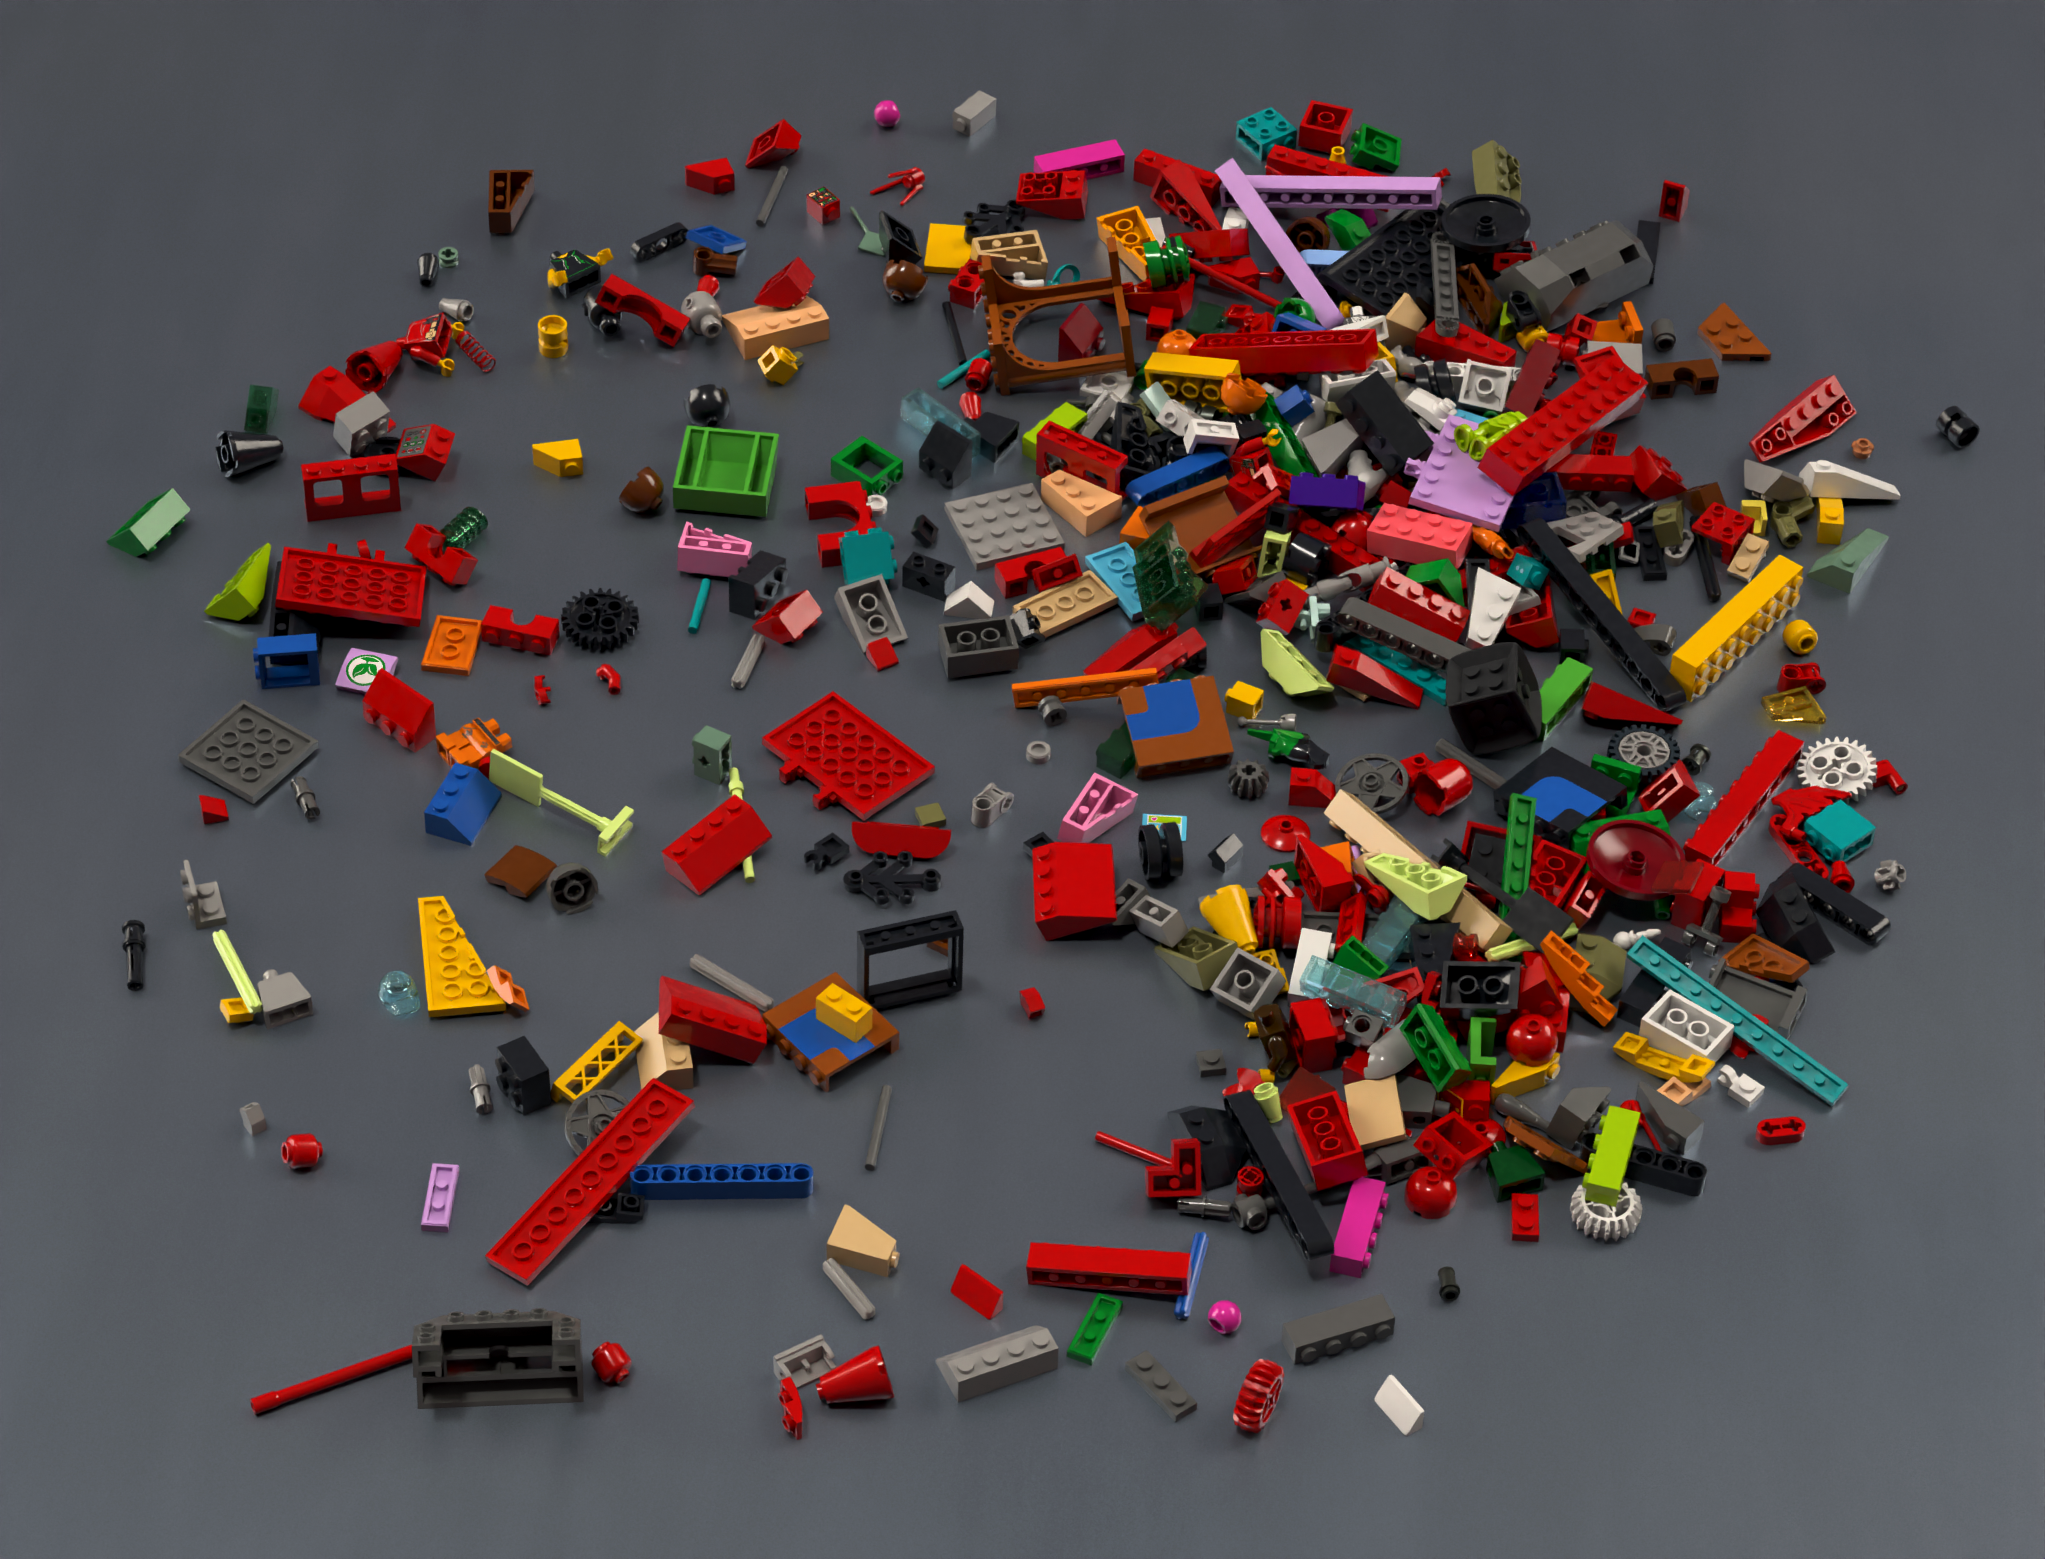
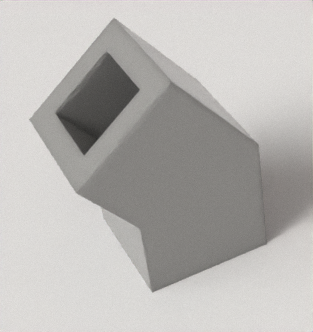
M252 1102L239 1109L244 1127L252 1136L267 1129L265 1116L259 1103Z

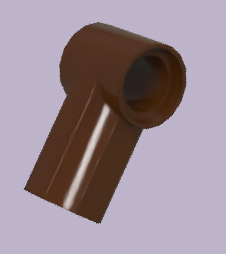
M698 247L694 250L693 272L698 276L710 275L712 272L736 275L738 257L713 253L712 249L708 247Z

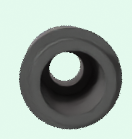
M1666 318L1654 321L1651 325L1654 345L1660 351L1671 350L1676 343L1673 322Z

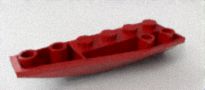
M1831 375L1815 381L1766 423L1748 444L1761 463L1831 435L1857 412L1835 375Z

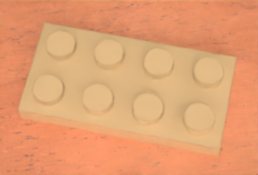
M1091 570L1082 573L1083 576L1050 588L1014 605L1013 614L1017 613L1020 609L1029 608L1031 614L1038 617L1041 624L1039 631L1046 638L1118 604V596Z

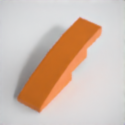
M1551 930L1540 943L1548 961L1563 984L1582 1007L1605 1027L1618 1009L1599 994L1604 986L1586 971L1591 963Z

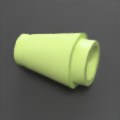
M1271 1082L1258 1085L1254 1089V1097L1268 1122L1275 1123L1280 1121L1283 1116L1278 1088L1274 1087V1084Z

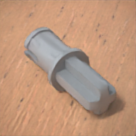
M476 1064L468 1070L471 1081L470 1093L474 1096L477 1113L482 1114L483 1106L484 1114H487L493 1109L489 1095L491 1087L486 1081L484 1068Z

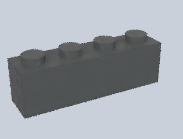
M1379 1294L1283 1323L1281 1341L1294 1365L1310 1362L1324 1355L1336 1354L1341 1350L1359 1347L1364 1343L1385 1339L1393 1335L1395 1316L1383 1295Z

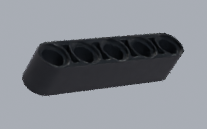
M1800 863L1792 864L1777 878L1779 879L1792 872L1815 913L1869 946L1875 945L1891 930L1890 921L1883 914Z
M1587 1133L1582 1138L1579 1158L1587 1163L1589 1162L1590 1154H1596L1597 1150L1593 1149L1597 1133ZM1634 1144L1624 1178L1688 1196H1699L1704 1191L1707 1169L1700 1162Z

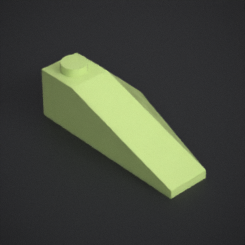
M1382 853L1364 861V866L1414 913L1428 920L1438 919L1441 915L1450 912L1467 882V875L1450 867L1443 866L1439 870L1431 868L1430 863L1412 864L1409 863V858Z

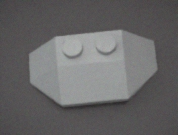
M1748 459L1744 461L1745 488L1752 490V496L1774 503L1775 499L1784 502L1809 495L1810 491L1803 484V478Z

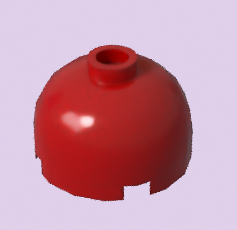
M1364 510L1360 513L1346 511L1335 520L1331 529L1367 551V530L1374 517Z
M1525 1014L1517 1018L1510 1025L1507 1033L1506 1048L1508 1054L1516 1062L1520 1060L1525 1062V1066L1530 1067L1541 1066L1550 1062L1558 1047V1037L1554 1025L1550 1020L1538 1014Z
M1436 1166L1419 1168L1409 1177L1405 1186V1204L1412 1213L1415 1210L1425 1219L1446 1217L1450 1214V1210L1453 1207L1455 1208L1457 1203L1456 1182Z

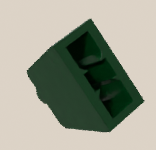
M1503 1141L1493 1143L1490 1149L1492 1153L1487 1157L1486 1173L1497 1203L1510 1200L1512 1193L1531 1194L1543 1190L1545 1172L1523 1146L1518 1145L1507 1148Z

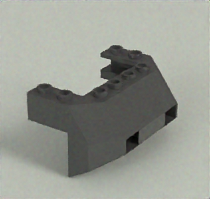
M1608 220L1590 227L1587 231L1583 230L1573 235L1574 240L1572 241L1566 238L1556 243L1557 248L1546 247L1538 252L1540 256L1526 263L1521 260L1500 271L1501 276L1494 279L1504 302L1508 301L1509 294L1512 291L1519 290L1525 292L1539 310L1542 317V325L1549 332L1568 323L1577 313L1581 315L1589 313L1606 302L1610 303L1649 284L1654 267L1642 241L1618 220L1610 223ZM1585 268L1590 281L1575 288L1570 275Z
M535 1308L531 1312H519L516 1309H509L503 1311V1313H492L491 1311L482 1310L475 1314H464L463 1312L456 1311L414 1326L412 1361L413 1378L416 1377L418 1409L584 1402L581 1320L555 1311H547L544 1308Z

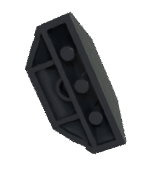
M1790 872L1770 883L1756 910V914L1771 942L1809 961L1813 965L1835 953L1794 874Z
M1191 1105L1167 1112V1116L1179 1139L1197 1138L1199 1140L1201 1180L1207 1191L1231 1185L1247 1148L1227 1111Z

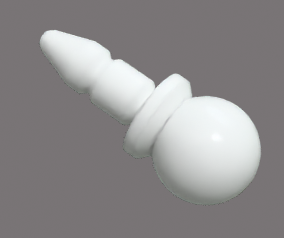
M1648 929L1636 934L1633 930H1630L1629 933L1619 932L1614 936L1613 943L1627 951L1635 945L1642 935L1647 939H1653L1661 933V930Z

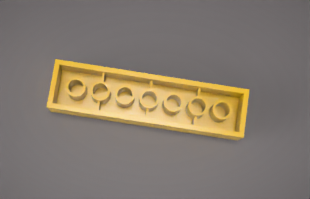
M1778 555L1672 655L1670 673L1684 689L1686 700L1692 702L1698 695L1701 696L1707 686L1715 683L1724 670H1729L1733 662L1738 657L1741 658L1751 645H1755L1764 632H1769L1778 619L1781 620L1791 607L1794 608L1800 600L1799 589L1803 583V567L1782 555Z

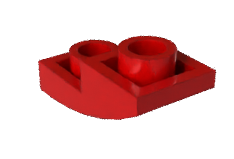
M1597 432L1593 438L1590 455H1614L1618 434Z
M1431 971L1428 972L1424 983L1421 1003L1433 1006L1437 1014L1442 1017L1440 1001L1434 999V995L1438 996L1441 991L1442 982L1440 980L1442 974Z
M789 1376L780 1380L778 1398L784 1408L783 1426L787 1432L791 1431L795 1438L799 1440L802 1438V1404L798 1390Z

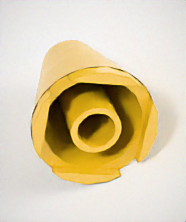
M1238 884L1229 885L1216 890L1218 895L1210 898L1209 895L1204 898L1200 903L1199 910L1217 934L1237 942L1238 948L1251 955L1254 954L1255 949L1258 947V940L1245 888L1242 889L1241 885Z

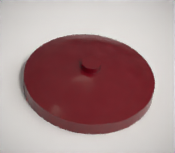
M1615 820L1600 826L1592 834L1586 851L1587 864L1595 878L1612 892L1634 900H1658L1671 895L1677 882H1682L1686 871L1685 855L1679 844L1662 829L1638 820Z

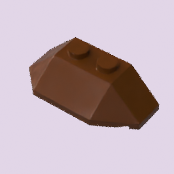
M1474 263L1456 268L1458 301L1476 331L1490 337L1500 323V315L1503 311L1502 302L1497 299L1493 287L1489 286Z

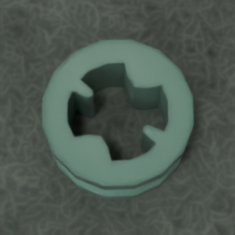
M445 247L439 250L440 266L443 268H453L458 265V251L455 248Z

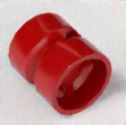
M1549 332L1547 344L1561 350L1557 359L1561 360L1563 365L1575 367L1573 360L1575 357H1578L1581 338L1568 336L1566 339H1563L1561 334Z

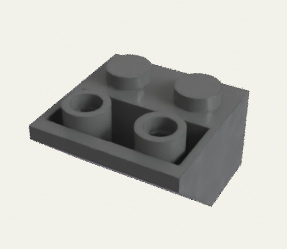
M1608 1086L1572 1088L1560 1103L1545 1133L1569 1150H1572L1577 1142L1581 1144L1583 1136L1590 1133L1591 1127L1595 1128L1600 1121L1601 1114L1610 1103L1607 1097L1612 1089Z

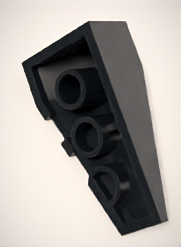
M1118 401L1115 409L1110 448L1128 456V463L1120 471V488L1126 489L1131 481L1160 469V460L1153 452L1154 444L1152 440L1148 439L1146 433L1147 426L1140 407Z

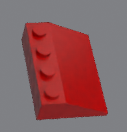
M1054 842L1032 849L1035 923L1046 941L1117 921L1112 844Z
M661 975L659 979L660 1035L749 1063H755L767 1044V1025L756 1005Z

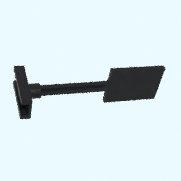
M1446 838L1443 840V843L1447 847L1439 858L1434 854L1430 857L1440 868L1443 866L1450 867L1467 875L1468 879L1511 908L1503 921L1513 929L1512 932L1544 955L1545 953L1540 943L1552 930L1561 938L1574 921L1571 916L1530 887L1527 888L1520 899L1516 900L1468 866L1469 859Z

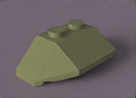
M1578 932L1575 951L1591 963L1586 971L1604 986L1599 994L1610 1001L1622 991L1627 951L1604 936ZM1570 993L1568 1010L1587 1012Z

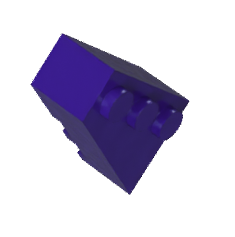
M1300 472L1299 476H1291L1290 505L1300 507L1301 509L1313 507L1320 510H1327L1328 508L1363 511L1366 483L1358 480V476L1344 475V479H1336V475L1322 474V478L1313 477V473Z

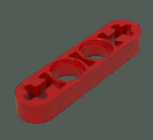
M1784 814L1773 815L1769 821L1768 831L1792 864L1800 863L1828 880V868L1806 840L1801 842L1795 838L1789 839L1781 833L1780 828L1787 816ZM1794 840L1798 842V844L1790 845L1786 841ZM1804 856L1808 857L1811 861L1803 862L1798 858Z

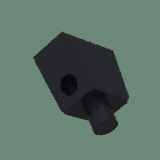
M984 412L976 421L966 417L962 422L961 429L968 432V439L972 441V449L991 462L996 463L1019 440L1020 422L990 412Z

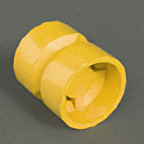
M548 315L539 320V352L543 356L559 358L567 353V321L557 315Z

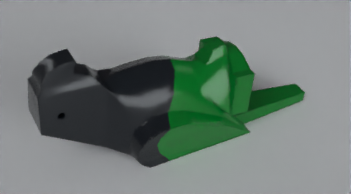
M1273 728V731L1247 730V735L1269 742L1268 759L1274 760L1275 757H1286L1294 762L1308 763L1317 770L1327 768L1329 765L1330 754L1318 747L1306 733Z

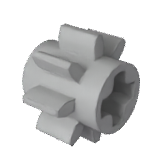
M1897 860L1881 861V868L1875 871L1876 883L1883 887V890L1901 889L1900 883L1906 879V871L1903 865L1898 864Z

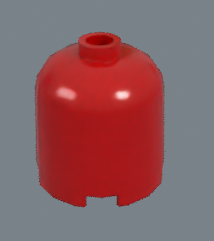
M1449 758L1415 772L1410 781V787L1414 786L1416 797L1413 798L1414 802L1425 814L1440 816L1465 801L1471 795L1473 778L1470 771L1461 761Z

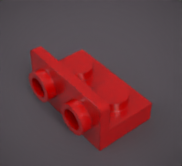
M1267 464L1261 467L1252 476L1254 482L1266 486L1271 492L1278 488L1281 495L1289 499L1291 476L1295 475Z

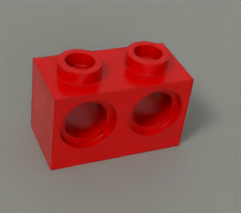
M969 259L964 266L960 267L958 275L948 285L950 302L970 309L976 308L984 297L982 296L980 283L985 281L980 279L978 266L982 265L981 262Z

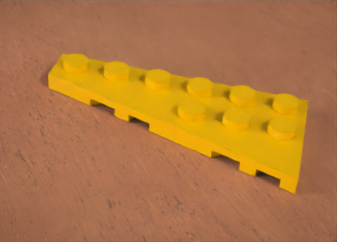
M444 896L418 898L429 1017L505 1011V1001L493 987L486 973V968L472 944H469L466 939L465 932L462 927H459L455 920V915Z

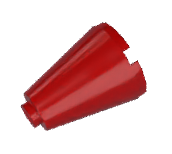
M387 341L352 353L346 360V376L359 389L367 391V394L373 391L375 393L379 392L402 359L403 352L401 347L394 341Z
M879 1345L869 1348L820 1376V1383L816 1384L820 1400L826 1399L827 1404L885 1400L894 1397Z

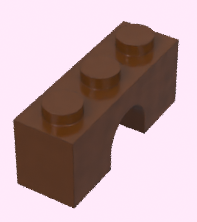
M1709 358L1646 365L1644 379L1648 382L1646 389L1650 399L1654 400L1673 398L1674 386L1679 384L1689 386L1693 390L1694 395L1717 393L1719 374L1713 359Z

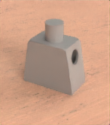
M270 969L263 974V980L258 982L257 987L267 1029L313 1015L312 997L293 973L287 972L278 975L276 970Z

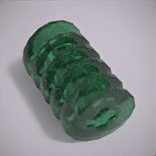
M464 508L450 523L439 530L447 537L442 549L446 551L447 547L464 549L465 546L470 544L471 540L476 539L477 535H480L483 530L487 529L489 524L486 516L477 508Z

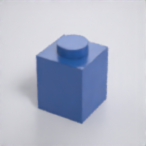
M1297 384L1274 399L1281 415L1292 427L1315 412L1311 405L1313 398L1307 390L1302 391Z

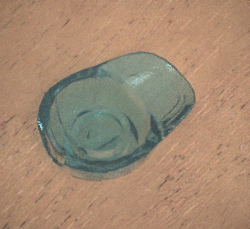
M394 970L383 976L378 987V997L392 1015L401 1016L415 1012L420 1008L418 989L410 975L402 970Z

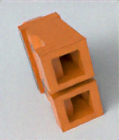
M479 717L450 735H446L443 732L436 736L437 752L451 768L454 763H459L479 769L480 760L490 757L492 749L503 753L512 748V740L507 733L498 737L495 736L500 733V727L494 718L483 723Z

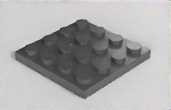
M243 699L179 753L178 760L183 765L254 804L319 746L318 740Z

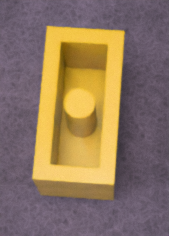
M832 983L816 997V1019L857 1043L872 1029V1007Z

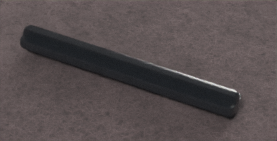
M1699 515L1690 517V528L1700 518ZM1692 532L1708 599L1711 602H1718L1721 600L1720 596L1722 593L1708 539Z

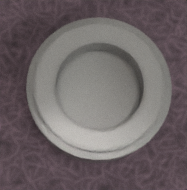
M1034 741L1027 746L1026 757L1033 764H1044L1050 760L1051 748L1045 742Z

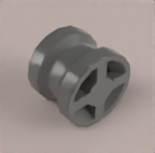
M1047 696L1038 704V711L1048 726L1059 725L1067 717V712L1057 696Z

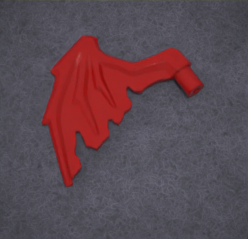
M1816 785L1795 790L1789 788L1773 797L1771 802L1775 806L1782 807L1787 815L1785 822L1780 828L1781 833L1789 839L1795 838L1803 842L1807 837V833L1797 829L1798 825L1804 821L1803 815L1814 816L1821 812L1820 809L1833 805L1834 803L1831 799H1841L1843 801L1851 798L1852 794Z

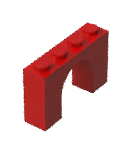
M860 481L805 488V508L809 520L839 517L848 519L856 524L847 531L817 535V552L822 568L842 565L839 537H845L844 532L858 530L860 535L868 534L867 529L876 528L875 521H871V506L866 505L868 503L867 491L862 490Z

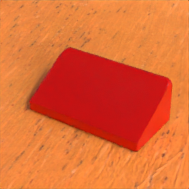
M1075 553L1032 570L1034 586L1038 592L1083 576Z
M962 1264L951 1287V1294L986 1319L991 1320L1003 1310V1291L968 1266Z

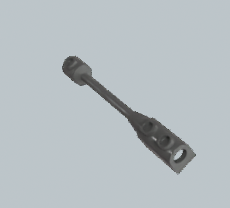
M1406 1135V1140L1398 1141L1391 1146L1375 1147L1372 1154L1365 1158L1368 1175L1364 1177L1380 1176L1386 1184H1390L1411 1176L1419 1168L1433 1166V1163L1413 1146L1420 1135L1413 1138ZM1314 1182L1303 1185L1308 1195L1318 1192ZM1239 1194L1231 1204L1232 1214L1237 1225L1241 1228L1248 1226L1251 1230L1262 1228L1267 1222L1268 1209L1277 1207L1272 1197L1264 1200L1259 1194L1249 1197L1246 1194Z

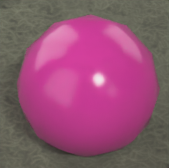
M890 100L881 101L874 110V118L882 127H893L901 118L896 104Z
M1222 1300L1212 1305L1208 1312V1321L1215 1331L1221 1334H1231L1241 1324L1242 1315L1235 1303L1229 1300Z

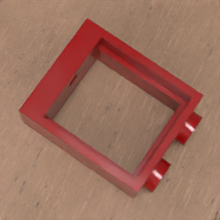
M1453 1111L1426 1126L1413 1146L1453 1180L1480 1164L1493 1144L1458 1113ZM1435 1155H1438L1439 1160L1435 1159Z

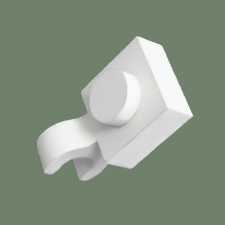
M1724 1065L1720 1069L1719 1073L1722 1075L1717 1079L1718 1083L1728 1087L1727 1095L1747 1108L1764 1093L1765 1087L1746 1074L1739 1078L1735 1070L1729 1065Z

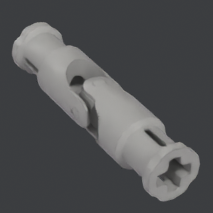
M1385 556L1382 561L1371 565L1368 563L1341 573L1338 576L1339 579H1325L1317 582L1316 586L1303 591L1308 593L1309 596L1317 593L1315 595L1317 603L1320 601L1327 602L1334 599L1342 591H1344L1343 593H1350L1374 584L1386 567L1391 569L1392 567L1388 557ZM1350 573L1359 574L1362 580L1354 588L1352 580L1348 576ZM1308 597L1303 605L1305 610L1309 609L1310 606Z

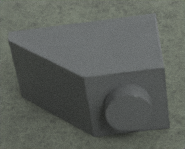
M1130 878L1124 882L1116 891L1117 921L1110 924H1135L1129 910L1145 895L1150 896L1146 887Z

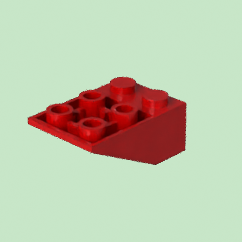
M1085 170L1022 173L1019 177L1016 204L1062 220L1085 219L1088 197Z

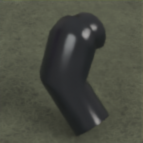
M1410 345L1402 349V352L1407 354V357H1415L1423 363L1431 361V357L1428 354L1425 355L1423 353L1420 357L1416 356Z

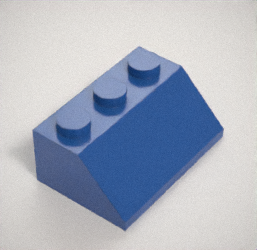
M454 763L424 811L426 833L472 846L502 797V793L478 769Z

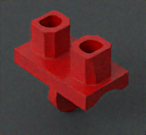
M1283 868L1275 871L1270 869L1257 882L1262 889L1261 892L1267 898L1265 900V907L1270 903V896H1275L1277 908L1282 907L1284 897H1301V899L1304 897V893L1299 887L1295 886L1290 890L1285 884L1289 878Z

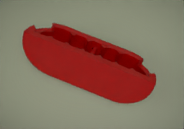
M867 821V823L852 822L854 841L862 850L872 854L882 851L887 855L898 856L902 851H909L916 858H932L941 854L947 848L951 839V830L939 829V827Z

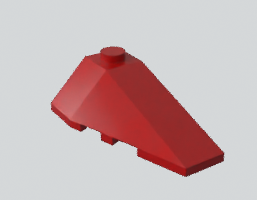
M328 366L313 376L298 407L314 419L320 421L328 419L334 421L335 424L336 413L363 398L366 394L346 375L332 366ZM390 417L387 433L396 428V423Z
M1546 576L1539 591L1532 589L1540 597L1541 604L1510 615L1505 622L1508 634L1535 648L1550 647L1559 642L1551 582L1549 576Z
M1165 619L1151 621L1134 628L1085 668L1083 674L1087 676L1129 671L1177 638L1178 633Z
M1590 681L1581 708L1585 710L1584 715L1595 720L1600 716L1608 719L1681 725L1683 720L1593 681Z

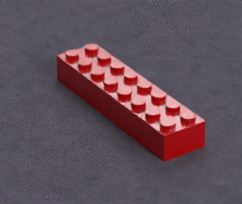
M1376 329L1202 334L1189 348V356L1239 360L1240 372L1244 376H1253L1257 373H1265V375L1271 376L1279 372H1287L1288 375H1296L1300 372L1319 374L1322 371H1330L1332 374L1344 371L1362 373L1369 368L1379 355Z

